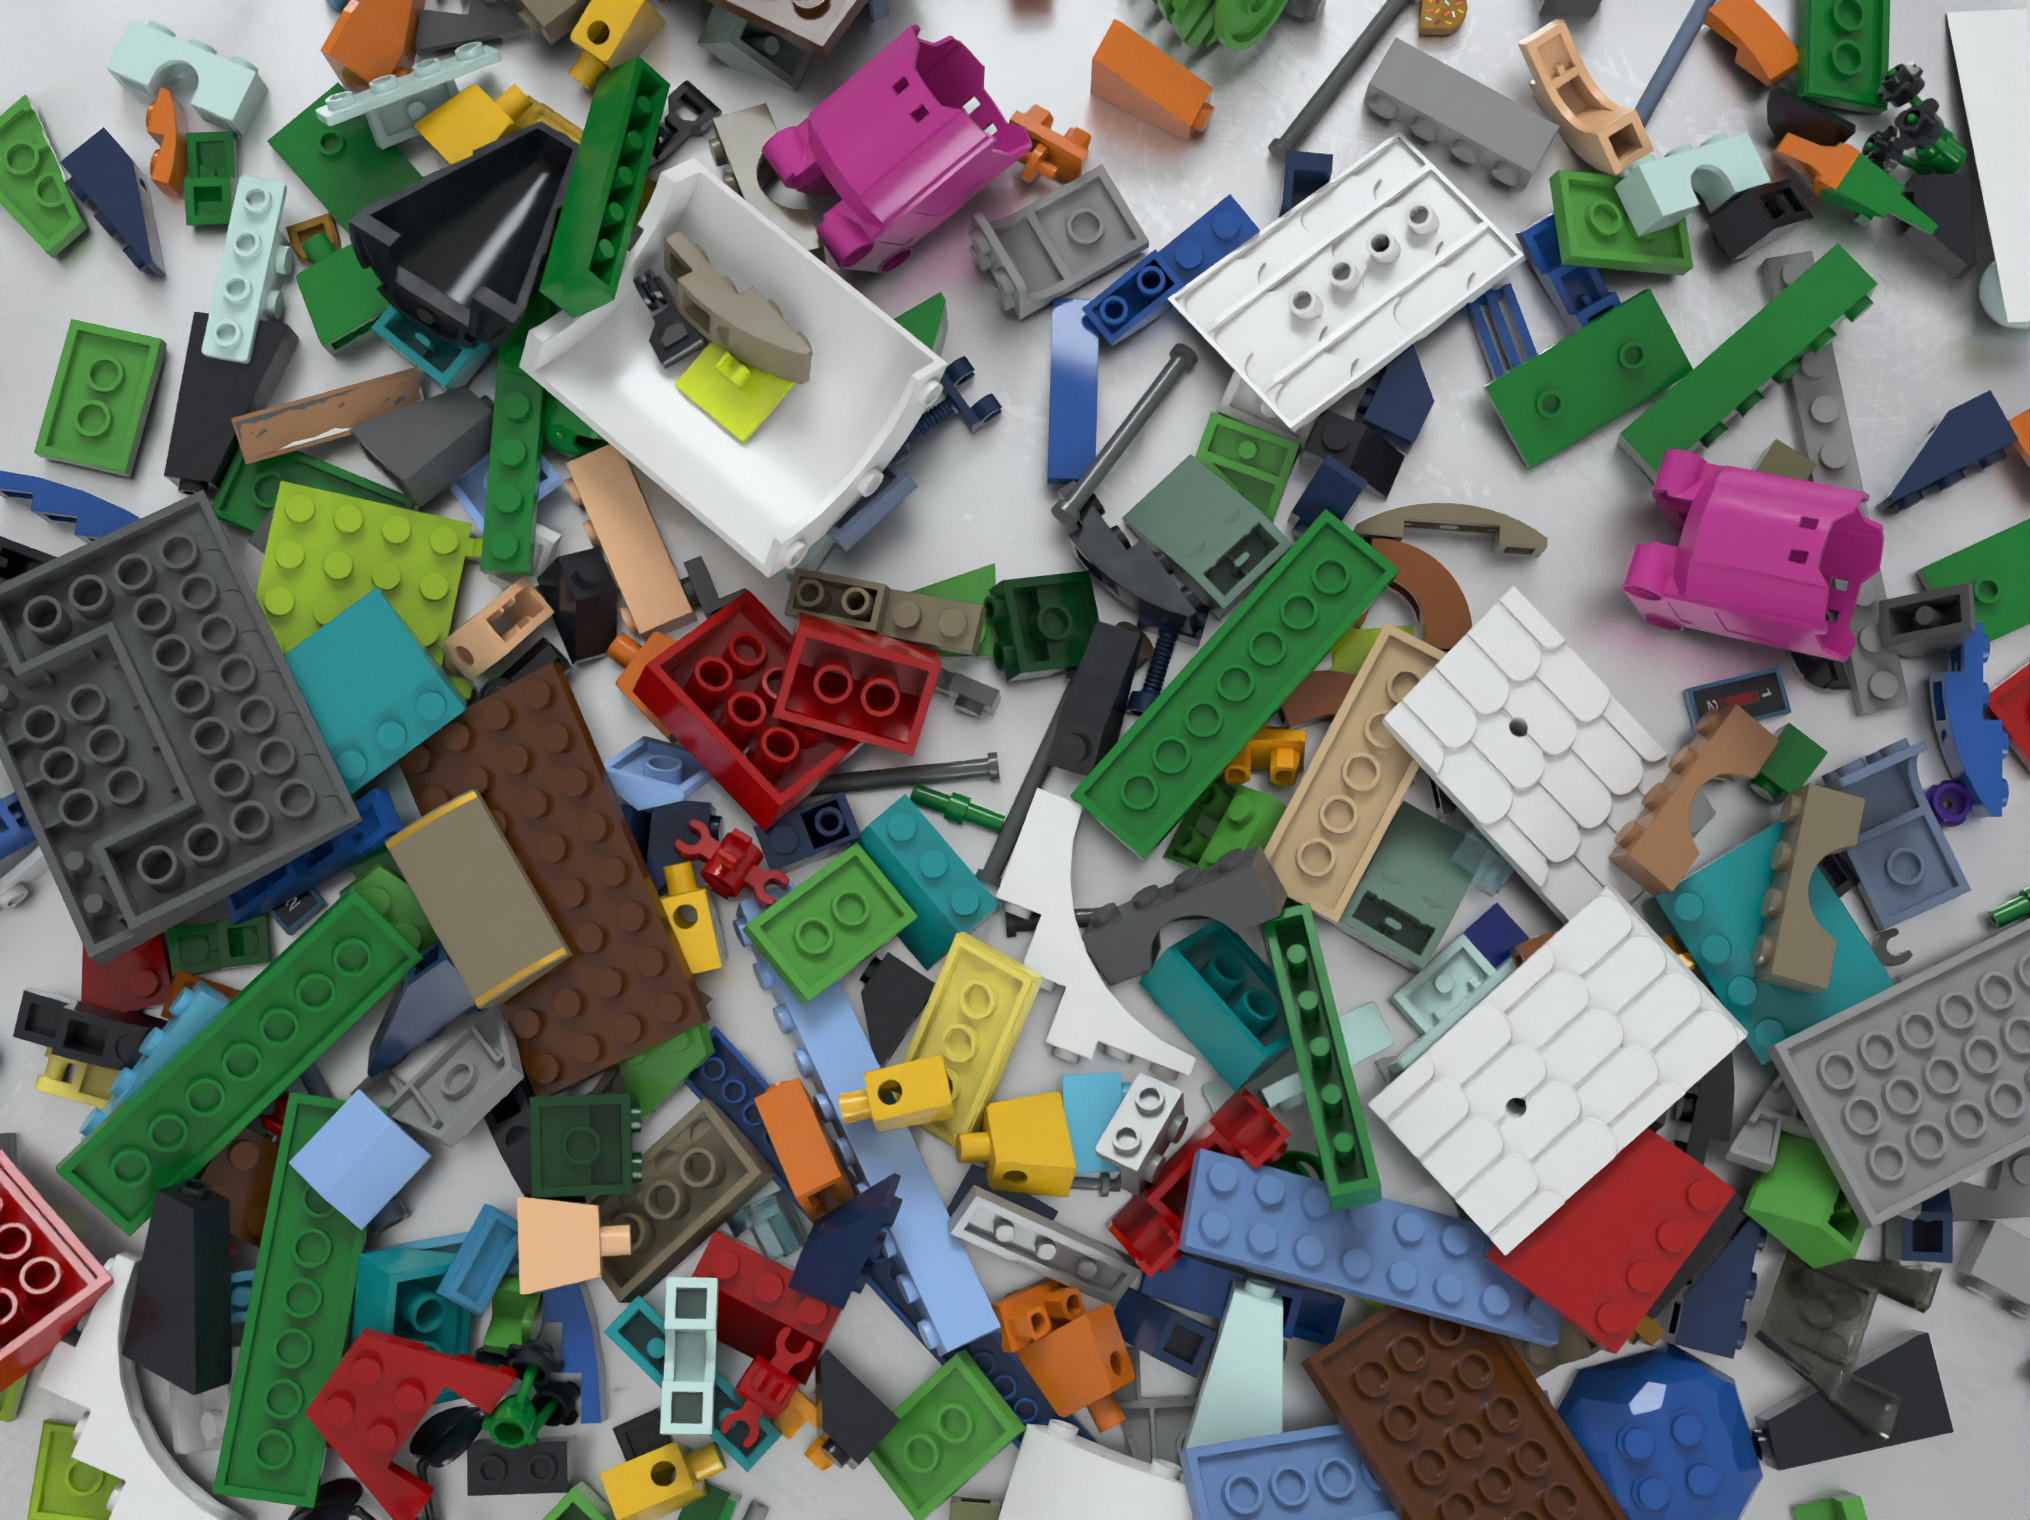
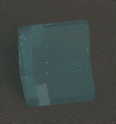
M1472 824L1466 832L1467 835L1451 856V862L1477 879L1478 883L1475 887L1492 897L1499 893L1515 869Z
M784 1188L744 1206L726 1221L734 1238L751 1231L767 1261H772L782 1255L787 1257L804 1246L808 1237Z

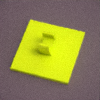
M710 341L674 385L745 444L795 385V382L778 378L754 368Z

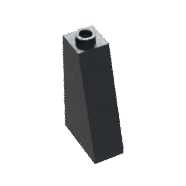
M194 311L164 476L178 487V492L189 496L201 490H204L206 494L208 491L218 492L239 446L231 418L267 408L297 348L299 337L288 324L259 320L251 360L249 363L244 364L208 358L202 353L201 350L209 313Z
M184 1179L180 1181V1184L157 1189L122 1355L188 1393L197 1395L229 1384L232 1375L230 1199L211 1190V1186L202 1180Z
M1917 1330L1905 1331L1754 1416L1758 1430L1752 1431V1439L1758 1458L1765 1460L1766 1466L1781 1471L1954 1432L1929 1333Z

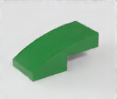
M233 131L186 133L189 178H184L186 225H229L238 185L237 133Z
M266 915L253 917L241 924H232L230 919L216 920V923L174 927L167 930L173 978L177 970L192 975L271 963Z

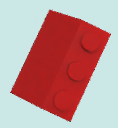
M799 612L785 657L772 717L913 756L940 672L941 661L939 652Z
M723 1230L714 1231L692 1277L718 1278L717 1340L753 1359L759 1354L770 1361L775 1354L774 1340L777 1333L782 1328L788 1326L792 1330L785 1340V1347L790 1353L796 1354L800 1352L808 1340L814 1343L810 1356L803 1362L794 1364L788 1373L799 1380L801 1384L806 1385L815 1368V1363L819 1360L843 1310L788 1288L795 1267Z

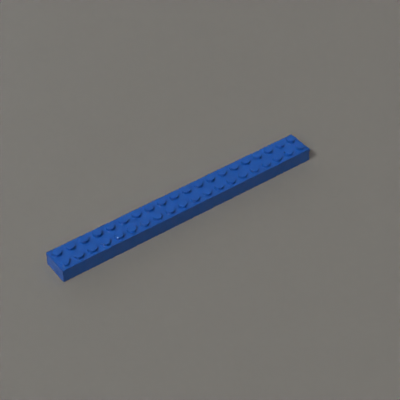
M714 1026L709 1033L715 1052L700 1067L695 1068L688 1075L684 1083L700 1101L704 1097L709 1098L740 1129L777 1174L772 1180L808 1218L793 1194L753 1099L764 1094L772 1085L721 1029ZM844 1167L855 1191L854 1186L859 1184V1181L848 1168ZM881 1250L876 1261L866 1259L865 1264L872 1266L866 1283L926 1347L917 1326V1322L922 1320L914 1302L908 1304L905 1301L898 1287L896 1276L901 1275L896 1261L893 1256L886 1258ZM997 1330L942 1357H939L936 1348L929 1350L926 1347L942 1366L956 1353L965 1349L1025 1427L1027 1423L1048 1426L1050 1419H1057L1075 1425L1079 1428L1077 1435L1101 1445L1074 1414L1062 1418L1056 1413L1019 1360L1016 1351L1013 1353L1003 1352L1001 1346L1002 1336ZM1025 1431L1012 1442L1018 1449H1020Z

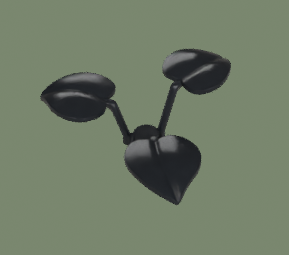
M475 1405L453 1407L435 1414L423 1423L413 1436L409 1446L412 1456L419 1459L416 1464L418 1478L429 1484L427 1476L429 1465L434 1468H441L460 1457L482 1430V1423L486 1412ZM348 1478L336 1479L322 1484L319 1489L316 1507L296 1506L288 1520H348L349 1516H356L361 1520L376 1519L363 1507L355 1505L361 1498L364 1490L359 1482ZM432 1497L424 1505L426 1520H437L435 1518Z

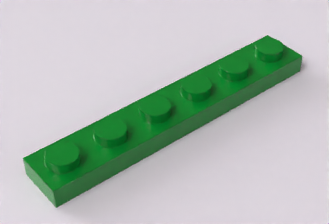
M543 293L530 294L521 322L516 325L514 331L505 341L499 344L480 570L484 574L532 576L544 434L543 409L547 390L522 370L519 365L528 331L553 317L554 302Z

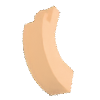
M1555 19L1517 43L1534 80L1528 84L1548 119L1560 126L1557 132L1584 161L1599 171L1617 175L1635 161L1654 151L1637 110L1615 104L1596 85L1582 61L1564 20Z

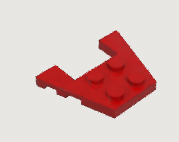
M364 1327L312 1400L305 1415L393 1520H414L431 1497L434 1487L392 1461L444 1387L452 1390L490 1415L515 1380L518 1371L504 1365H499V1368L477 1363L474 1362L475 1357L460 1353L452 1356L426 1349L427 1344Z

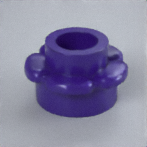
M1943 780L1940 785H1932L1925 793L1939 825L1944 823L1948 827L1959 826L1966 820V816L1972 809L1971 795L1964 786L1956 781ZM1945 799L1951 801L1952 805L1950 808L1944 806L1943 802Z

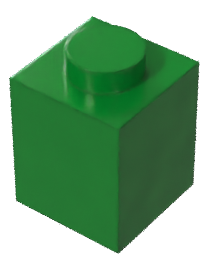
M1791 723L1777 729L1773 734L1780 740L1755 777L1750 779L1753 781L1750 784L1751 788L1770 802L1777 800L1783 803L1787 795L1804 785L1828 754L1825 749Z

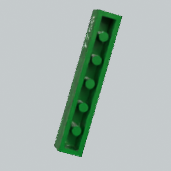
M636 56L598 77L539 289L540 292L573 318L595 310L615 299L670 84L640 56Z
M1837 243L1624 429L1619 435L1617 444L1653 482H1655L1664 451L1667 449H1678L1692 453L1701 444L1706 449H1709L1728 432L1729 429L1724 424L1733 416L1739 413L1744 418L1762 403L1765 397L1761 392L1774 381L1779 386L1788 381L1801 368L1797 361L1811 349L1816 355L1828 346L1838 335L1833 329L1847 318L1853 323L1874 304L1870 297L1878 284Z
M1310 903L1282 909L1280 916L1263 922L1262 928L1332 1212L1381 1202V1183Z

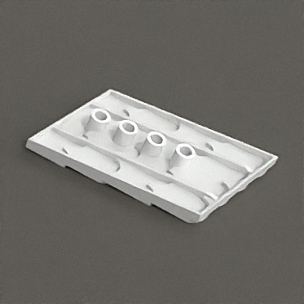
M1398 131L1167 299L1281 420L1295 432L1300 427L1309 424L1350 390L1357 389L1414 342L1426 337L1467 303L1470 302L1471 304L1523 263L1526 257ZM1389 245L1385 251L1379 252L1382 247Z
M1513 585L1434 668L1419 681L1401 702L1384 717L1382 724L1555 915L1566 924L1609 884L1614 887L1630 906L1645 891L1642 886L1608 858L1617 846L1614 840L1618 832L1629 821L1636 820L1644 809L1641 802L1646 793L1657 783H1662L1670 773L1671 769L1668 767L1670 759L1667 757L1668 753L1610 694L1608 687L1565 643L1566 639ZM1511 731H1517V732H1519L1522 736H1521V737H1517V736L1513 735V734L1511 733ZM1700 790L1694 796L1689 812V828L1692 839L1716 814L1709 800Z
M1609 884L1376 1095L1368 1105L1506 1256L1558 1210L1567 1199L1613 1160L1623 1148L1678 1101L1687 1090L1733 1051L1747 1037L1748 1031L1614 887ZM1514 1098L1523 1099L1526 1102V1106L1518 1105Z

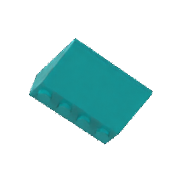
M378 586L284 654L350 794H353L464 712L467 707V699Z
M1781 820L1685 876L1673 892L1660 893L1655 897L1724 1007L1748 1031L1745 1040L1761 1065L1772 1060L1766 1048L1894 985L1890 975L1818 864L1809 882L1808 896L1810 907L1819 925L1838 941L1828 989L1809 995L1753 979L1756 965L1752 963L1751 955L1756 939L1763 933L1766 917L1761 915V905L1765 893L1769 888H1772L1775 870L1771 868V856L1774 847L1782 839L1785 823H1782Z

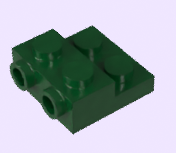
M1090 571L1002 580L989 589L990 596H987L984 602V608L986 609L985 617L989 624H996L999 642H996L994 645L993 658L996 668L999 671L1005 670L1007 682L1049 677L1057 672L1078 670L1095 624L1099 621Z
M630 1093L530 1097L532 1198L632 1194V1182H642L641 1152L632 1153L631 1133L641 1132L640 1103H631Z

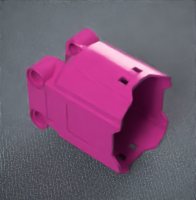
M918 25L909 26L812 110L802 123L797 127L791 126L777 132L762 147V153L785 187L796 189V191L807 195H832L838 193L842 198L833 208L822 215L825 220L816 229V234L841 269L870 271L882 274L897 268L912 255L914 250L912 246L939 226L1033 148L1025 126L1008 124L996 103L985 90V66L981 64L961 41L956 40L953 36H948L933 43L917 38L921 30ZM975 97L980 105L969 114L964 105ZM991 124H994L998 131L992 136L989 133L983 132Z
M1667 449L1664 451L1653 485L1652 495L1656 500L1655 503L1658 506L1659 512L1663 514L1666 521L1675 530L1682 534L1679 546L1652 541L1651 545L1636 544L1633 547L1621 589L1639 611L1643 620L1667 630L1682 631L1684 627L1846 662L1857 643L1849 628V624L1858 600L1861 585L1880 571L1885 535L1883 533V525L1866 518L1860 506L1861 502L1869 501V494L1863 491L1743 468L1710 464L1704 458L1684 450ZM1833 578L1848 581L1846 591L1832 589ZM1826 611L1839 613L1836 622L1826 620Z

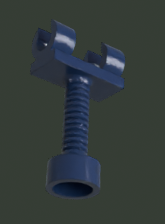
M966 356L958 358L946 367L940 383L943 385L942 393L946 398L938 403L937 406H933V409L930 408L929 411L921 415L901 448L892 458V461L897 465L910 456L908 447L911 443H914V440L917 441L918 437L921 438L922 435L930 432L934 427L936 428L941 422H945V419L948 420L953 414H958L970 432L974 433L979 427L989 423L1002 412L1000 409L1002 406L992 393L984 396L972 407H969L956 388L968 382L975 375L973 372L975 369Z
M1200 604L1201 610L1197 612L1201 630L1193 635L1167 627L1140 613L1137 627L1141 630L1157 634L1159 638L1156 640L1154 656L1151 657V665H1149L1148 674H1146L1147 678H1145L1144 687L1140 691H1132L1126 708L1128 713L1140 717L1161 694L1162 682L1165 680V673H1167L1176 640L1199 647L1210 610L1209 606Z

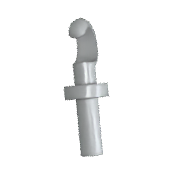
M1100 1173L1099 1178L1074 1177L1070 1189L1098 1190L1099 1197H1108L1109 1191L1120 1192L1122 1184L1121 1174L1116 1179H1110L1109 1173Z

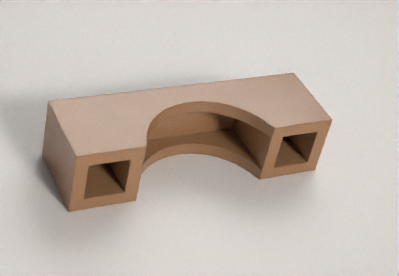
M1737 704L1720 709L1712 708L1701 717L1695 726L1698 734L1690 745L1682 747L1672 757L1668 764V767L1671 769L1670 773L1662 783H1657L1646 793L1641 802L1644 806L1642 812L1636 820H1631L1624 825L1615 837L1614 842L1617 846L1608 859L1651 895L1673 892L1700 854L1690 833L1689 812L1693 798L1701 786L1712 778L1729 783L1754 778L1780 741Z

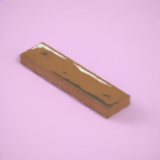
M414 367L231 418L246 465L352 435L350 429L356 424L427 398L418 369Z

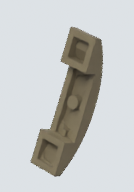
M1427 503L1399 507L1372 516L1356 524L1353 530L1368 544L1372 538L1401 542L1404 537V529L1493 536L1492 554L1540 557L1547 548L1548 540L1547 537L1536 529L1508 515L1486 508L1455 503Z

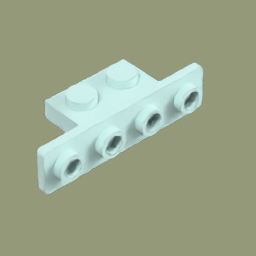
M482 42L468 43L458 47L455 50L456 56L441 62L439 58H430L416 63L412 66L413 72L397 78L396 75L390 74L376 78L369 82L370 89L354 95L352 91L334 94L325 100V106L316 109L315 112L318 120L328 126L336 125L365 113L377 146L385 149L421 135L413 125L459 93L454 79L501 61L500 53L488 45H482Z
M241 175L239 177L201 350L208 358L244 364L249 363L259 320L274 322V319H279L282 315L284 307V295L281 291L284 274L288 275L291 272L294 259L293 249L290 247L291 244L279 231L287 193V186L283 181Z
M1464 934L1458 936L1430 961L1423 971L1418 972L1389 998L1418 1030L1421 1036L1387 1067L1395 1074L1410 1066L1441 1035L1443 1036L1464 1017V1014L1475 1004H1478L1507 975L1516 969L1512 956L1510 955L1497 968H1494Z
M1369 1002L1339 1017L1351 1067L1394 1044V1038L1374 1002ZM1292 1049L1262 1075L1244 1086L1266 1109L1278 1104L1281 1112H1284L1305 1101ZM1222 1077L1202 1087V1091L1213 1113L1235 1093Z

